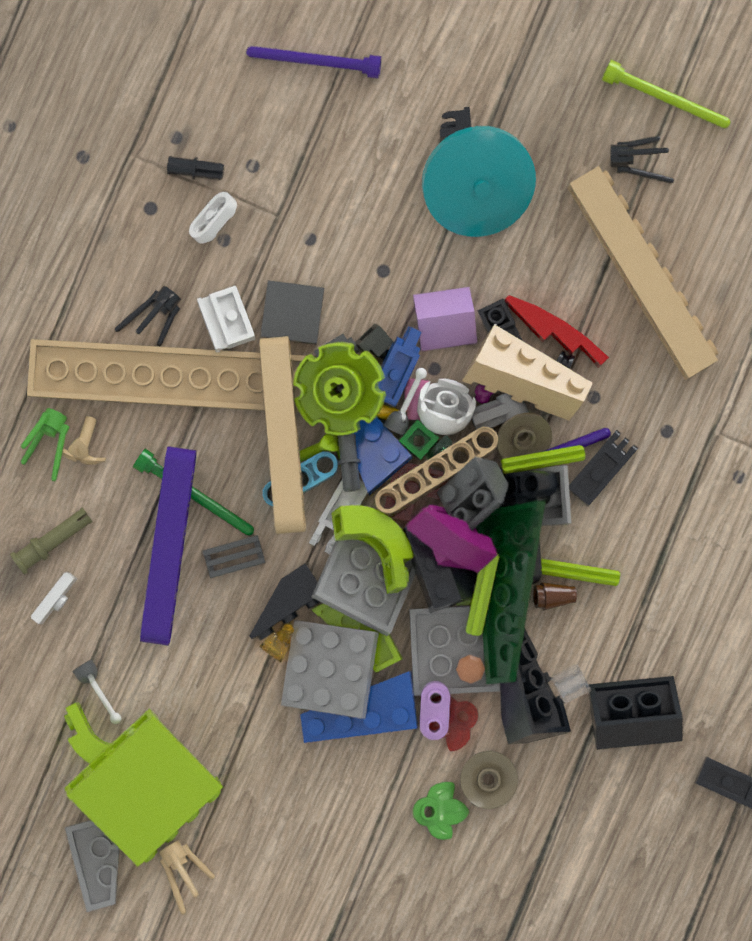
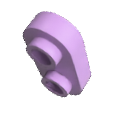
M429 682L423 687L421 692L420 730L430 740L441 739L446 735L449 728L450 693L447 686L442 682ZM433 693L441 695V699L438 702H433L430 699ZM436 721L440 726L437 730H431L429 724Z

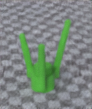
M47 408L21 444V448L25 449L32 441L21 460V464L24 465L44 434L55 438L56 434H59L52 469V481L57 480L65 437L70 428L65 424L67 419L65 415Z

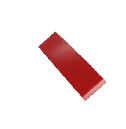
M508 295L504 301L507 307L542 343L552 336L570 356L579 348L598 368L609 358L589 338L559 317L514 296Z

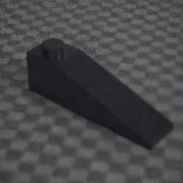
M524 629L516 682L500 684L501 719L508 745L531 743L571 732L564 704L560 696H554L548 684L551 678L548 672H542L536 660L538 653L526 629Z

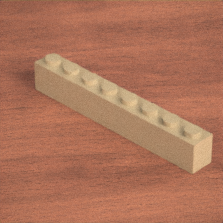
M598 166L571 182L568 190L686 381L717 362L716 355L718 351L710 339L706 341L702 335L703 326L695 315L691 317L686 309L688 302L683 293L675 291L671 284L674 280L666 267L661 268L656 260L659 255L651 243L647 244L641 235L644 233L643 228L636 218L632 220L626 211L629 209L626 200L621 194L616 195L612 188L614 182L610 174L606 170L602 172Z

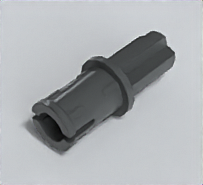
M356 434L338 435L340 452L338 465L341 466L343 490L345 492H355L360 489L358 464L361 463L360 459H357Z

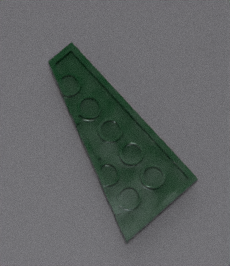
M534 501L496 508L475 527L479 534L491 537L495 550L499 555L482 633L486 685L516 682L546 501Z

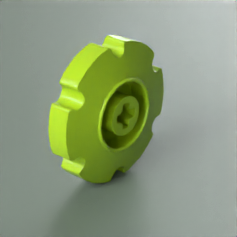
M334 342L325 344L318 348V357L309 354L299 364L294 376L293 385L300 388L301 394L294 399L295 404L302 417L311 426H315L320 422L324 424L325 433L352 434L361 429V420L370 423L380 413L385 401L386 392L379 389L378 383L384 380L385 376L377 360L368 351L358 355L355 353L354 344ZM343 384L345 388L337 394L334 389L337 385Z

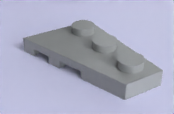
M91 820L65 827L87 912L116 904L119 847Z

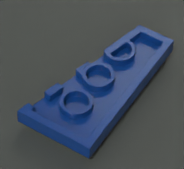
M411 671L370 687L365 719L313 710L300 714L304 743L417 729L418 721Z

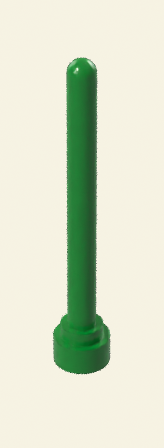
M145 448L137 458L133 468L141 473L146 472L149 474L151 472L162 479L164 467L157 463L158 460L154 458L155 454ZM192 486V500L245 535L250 536L254 533V527Z

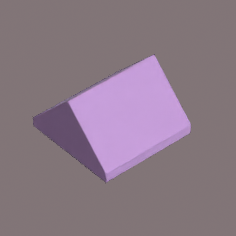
M469 287L413 295L417 327L422 332L419 337L421 351L477 344L475 312Z

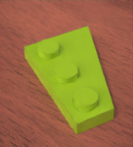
M324 603L311 609L328 625L378 632ZM378 632L373 670L376 673L403 659L390 634L386 636Z

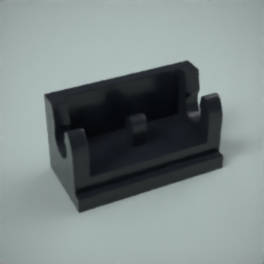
M464 107V110L448 111L442 115V119L453 118L455 121L445 122L440 126L438 143L459 130L471 127L470 107Z

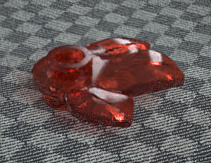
M441 695L436 696L431 700L433 702H438L441 699ZM450 696L449 728L446 735L442 738L446 737L449 751H456L465 746L470 740V728L477 723L479 714L474 704L468 701L458 702L452 696ZM459 712H466L468 720H461ZM436 721L429 724L431 730H437L440 726Z

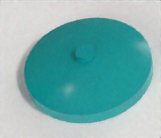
M491 126L468 127L446 137L428 157L422 174V193L431 215L447 230L468 237L489 236L503 231L514 224L530 205L536 187L534 163L525 146L509 132Z

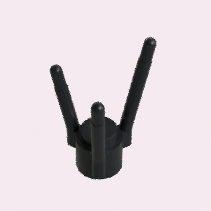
M660 136L629 142H617V145H611L610 166L618 167V173H629L662 182L674 183V179L671 177L628 167V164H634V156L668 153L669 148L634 149L636 146L658 142L661 139Z
M163 285L159 292L155 290L149 299L127 316L114 330L119 332L152 304L154 308L136 329V334H140L158 312L164 316L169 312L157 341V346H162L174 317L181 309L177 306L181 298Z

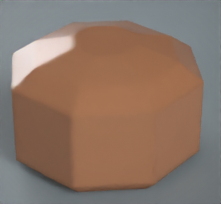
M472 655L459 659L456 668L460 680L471 684L482 679L485 670L481 659Z

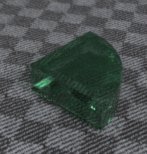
M445 435L425 457L429 460L453 445V441Z

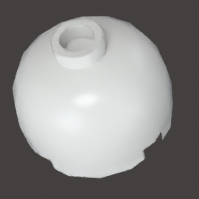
M439 379L438 383L430 384V382H427L422 387L418 397L417 413L421 423L428 430L440 435H454L463 430L470 422L474 414L476 400L474 397L472 400L468 394L469 389L463 384L454 380Z

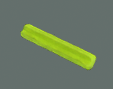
M577 445L504 458L501 460V469L506 474L584 461L585 450L583 446Z
M498 554L477 575L465 629L466 633L473 636H481L483 633L499 561Z
M541 559L542 575L618 586L620 581V572L616 570Z

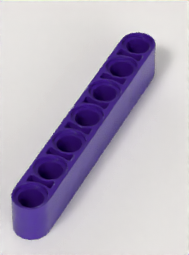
M170 446L166 450L140 642L165 646L170 644L196 464V450Z

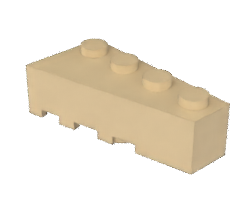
M495 324L481 343L462 380L468 384L476 382L485 385L484 390L496 393L498 390L512 395L511 399L520 403L522 401L534 403L536 409L569 421L585 401L592 386L591 381Z

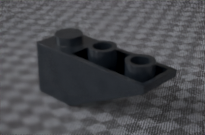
M306 563L280 580L249 635L251 639L258 637L260 641L275 632L272 628L280 621L286 625L298 617L297 610L305 605L309 610L320 602L312 598L318 581Z

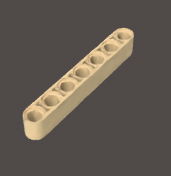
M289 336L260 339V355L276 534L306 532Z

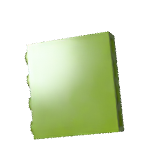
M149 708L64 788L67 797L139 867L143 862L147 863L152 860L157 853V849L164 842L169 843L177 836L178 829L186 822H192L198 816L199 810L207 802L212 803L216 800L223 786L216 776L214 777Z

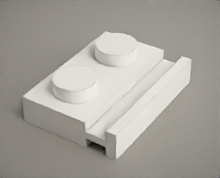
M236 286L209 294L208 297L202 299L201 297L197 298L198 306L216 353L222 349H230L255 340V334Z

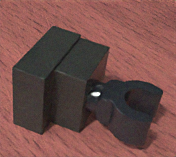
M374 323L355 343L361 351L370 350L375 356H380L384 362L389 351L388 347L394 342L380 325Z

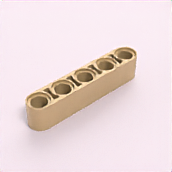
M481 427L382 488L375 497V509L389 517L400 513L446 484L474 457L486 459L491 456L498 444L497 433L489 427ZM481 436H486L491 440L492 446L481 448L477 444V439ZM457 451H462L467 455L468 461L463 464L457 463L452 455ZM433 466H438L443 470L444 475L439 479H435L429 475L428 470ZM409 481H414L419 485L420 490L415 494H410L405 491L404 485ZM390 496L395 500L396 505L391 509H385L380 505V499Z

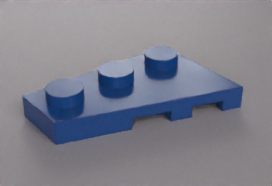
M377 417L370 423L361 420V429L352 433L356 434L357 459L361 461L358 464V470L369 495L413 458Z

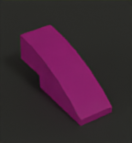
M425 507L407 524L408 530L432 549L451 561L479 573L497 556L491 537L470 531L468 523L464 520Z

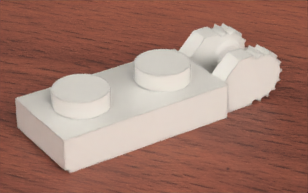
M359 479L360 489L355 492H345L341 480L318 521L319 525L309 542L310 544L315 546L319 542L325 527L334 531L331 516L334 510L340 506L361 505L368 493L362 480ZM334 535L325 547V552L328 554L331 553L335 544Z

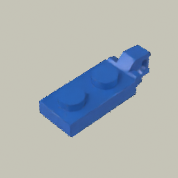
M409 326L402 339L396 337L381 366L385 379L379 381L378 387L381 391L386 392L384 402L396 407L420 357V347L416 346L422 332Z

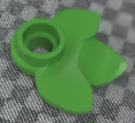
M441 782L433 785L427 797L419 799L413 807L415 821L420 825L427 826L430 834L437 839H452L453 830L451 825L462 822L469 814V809L464 803L453 799L455 784L452 782ZM427 806L432 809V814L429 817L424 815V809Z

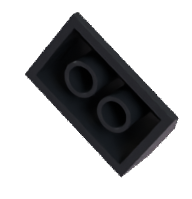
M405 527L403 532L407 536L414 556L411 562L429 612L433 613L472 599L477 572L470 569L439 565L432 548Z
M674 676L588 684L596 750L683 741V716Z

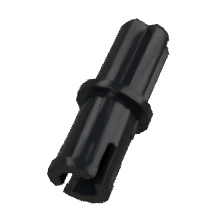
M169 156L167 174L191 176L192 180H195L196 177L222 180L224 164L200 161L198 157H195L193 160Z

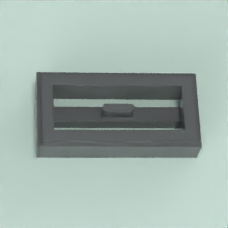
M258 535L203 550L210 578L266 563ZM251 543L255 545V548L213 560L210 556ZM256 553L258 555V559L215 571L213 567L217 564Z

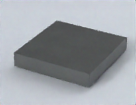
M268 280L260 337L289 336V340L292 342L317 345L324 288Z

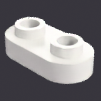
M227 192L215 195L191 223L189 234L201 244L212 241L224 224L235 214L236 200Z

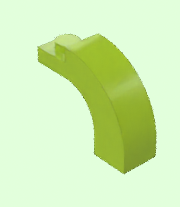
M348 505L340 506L334 510L331 516L335 541L360 540L372 546L382 562L387 594L398 593L405 589L409 581V573L404 564L413 559L414 556L407 536L399 525L381 511L367 506Z
M77 702L65 708L68 713L64 715L67 725L71 731L76 729L77 735L67 740L81 758L91 763L112 743L100 739L94 733L80 703Z

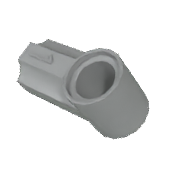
M505 393L496 397L497 400L475 407L473 417L471 418L475 429L477 430L481 427L493 428L505 423L517 414L529 413L525 401H522V403L511 399L512 395Z

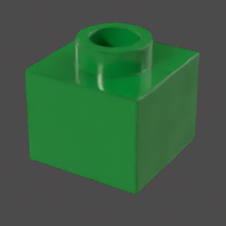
M417 419L399 442L421 461L436 444L439 437L428 430ZM416 436H421L424 439L422 446L414 445L413 439Z

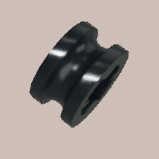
M562 350L557 362L570 369L575 356H567L565 354L566 351Z

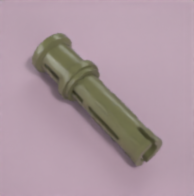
M82 507L41 538L30 539V544L17 553H10V556L25 575L28 573V569L38 561L48 559L51 550L93 521Z

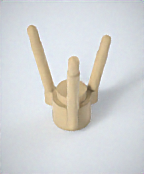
M177 840L159 853L163 858L160 862L166 871L180 913L185 914L186 910L172 869L173 871L178 870L194 897L198 896V892L182 866L188 862L185 856L210 879H214L215 875L192 853L187 844L182 846Z

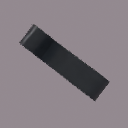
M523 471L504 474L508 487L503 503L499 508L537 501V498L552 496L558 487L557 477L551 471ZM540 539L532 585L536 584L542 576Z

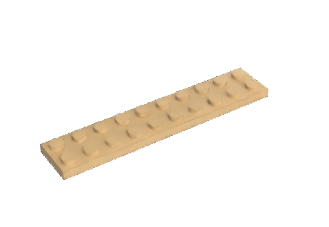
M31 339L27 387L28 397L265 411L260 353L221 350L216 353L215 350ZM291 355L293 381L296 370L306 355ZM294 386L295 398L301 394V390L297 386Z

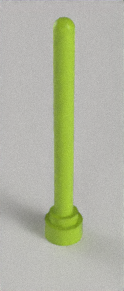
M612 59L602 77V81L611 85L613 82L616 84L621 82L722 128L730 126V119L624 72L625 68L620 67L621 63Z

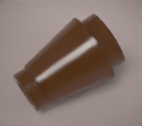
M541 582L540 585H535L533 588L534 606L545 611L576 603L575 586Z

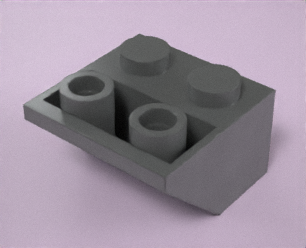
M474 457L437 491V494L448 515L464 520L468 523L470 531H472L503 503L508 483L497 462Z

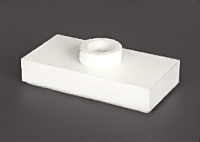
M64 572L33 612L31 618L38 624H43L54 609L58 612L68 600V597L65 595L77 578L71 573Z

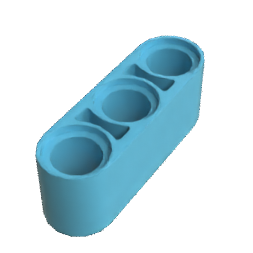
M321 452L301 463V472L306 473L309 477L307 485L303 487V494L336 474L338 462L333 454ZM322 458H329L333 461V469L328 473H322L317 469V463ZM270 481L264 486L262 495L265 502L273 507V501H270L268 498V492L272 488Z

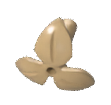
M89 416L85 418L80 437L70 445L68 450L63 449V456L73 462L80 460L81 463L86 465H95L106 461V458H95L89 455L88 446L97 421L95 418Z

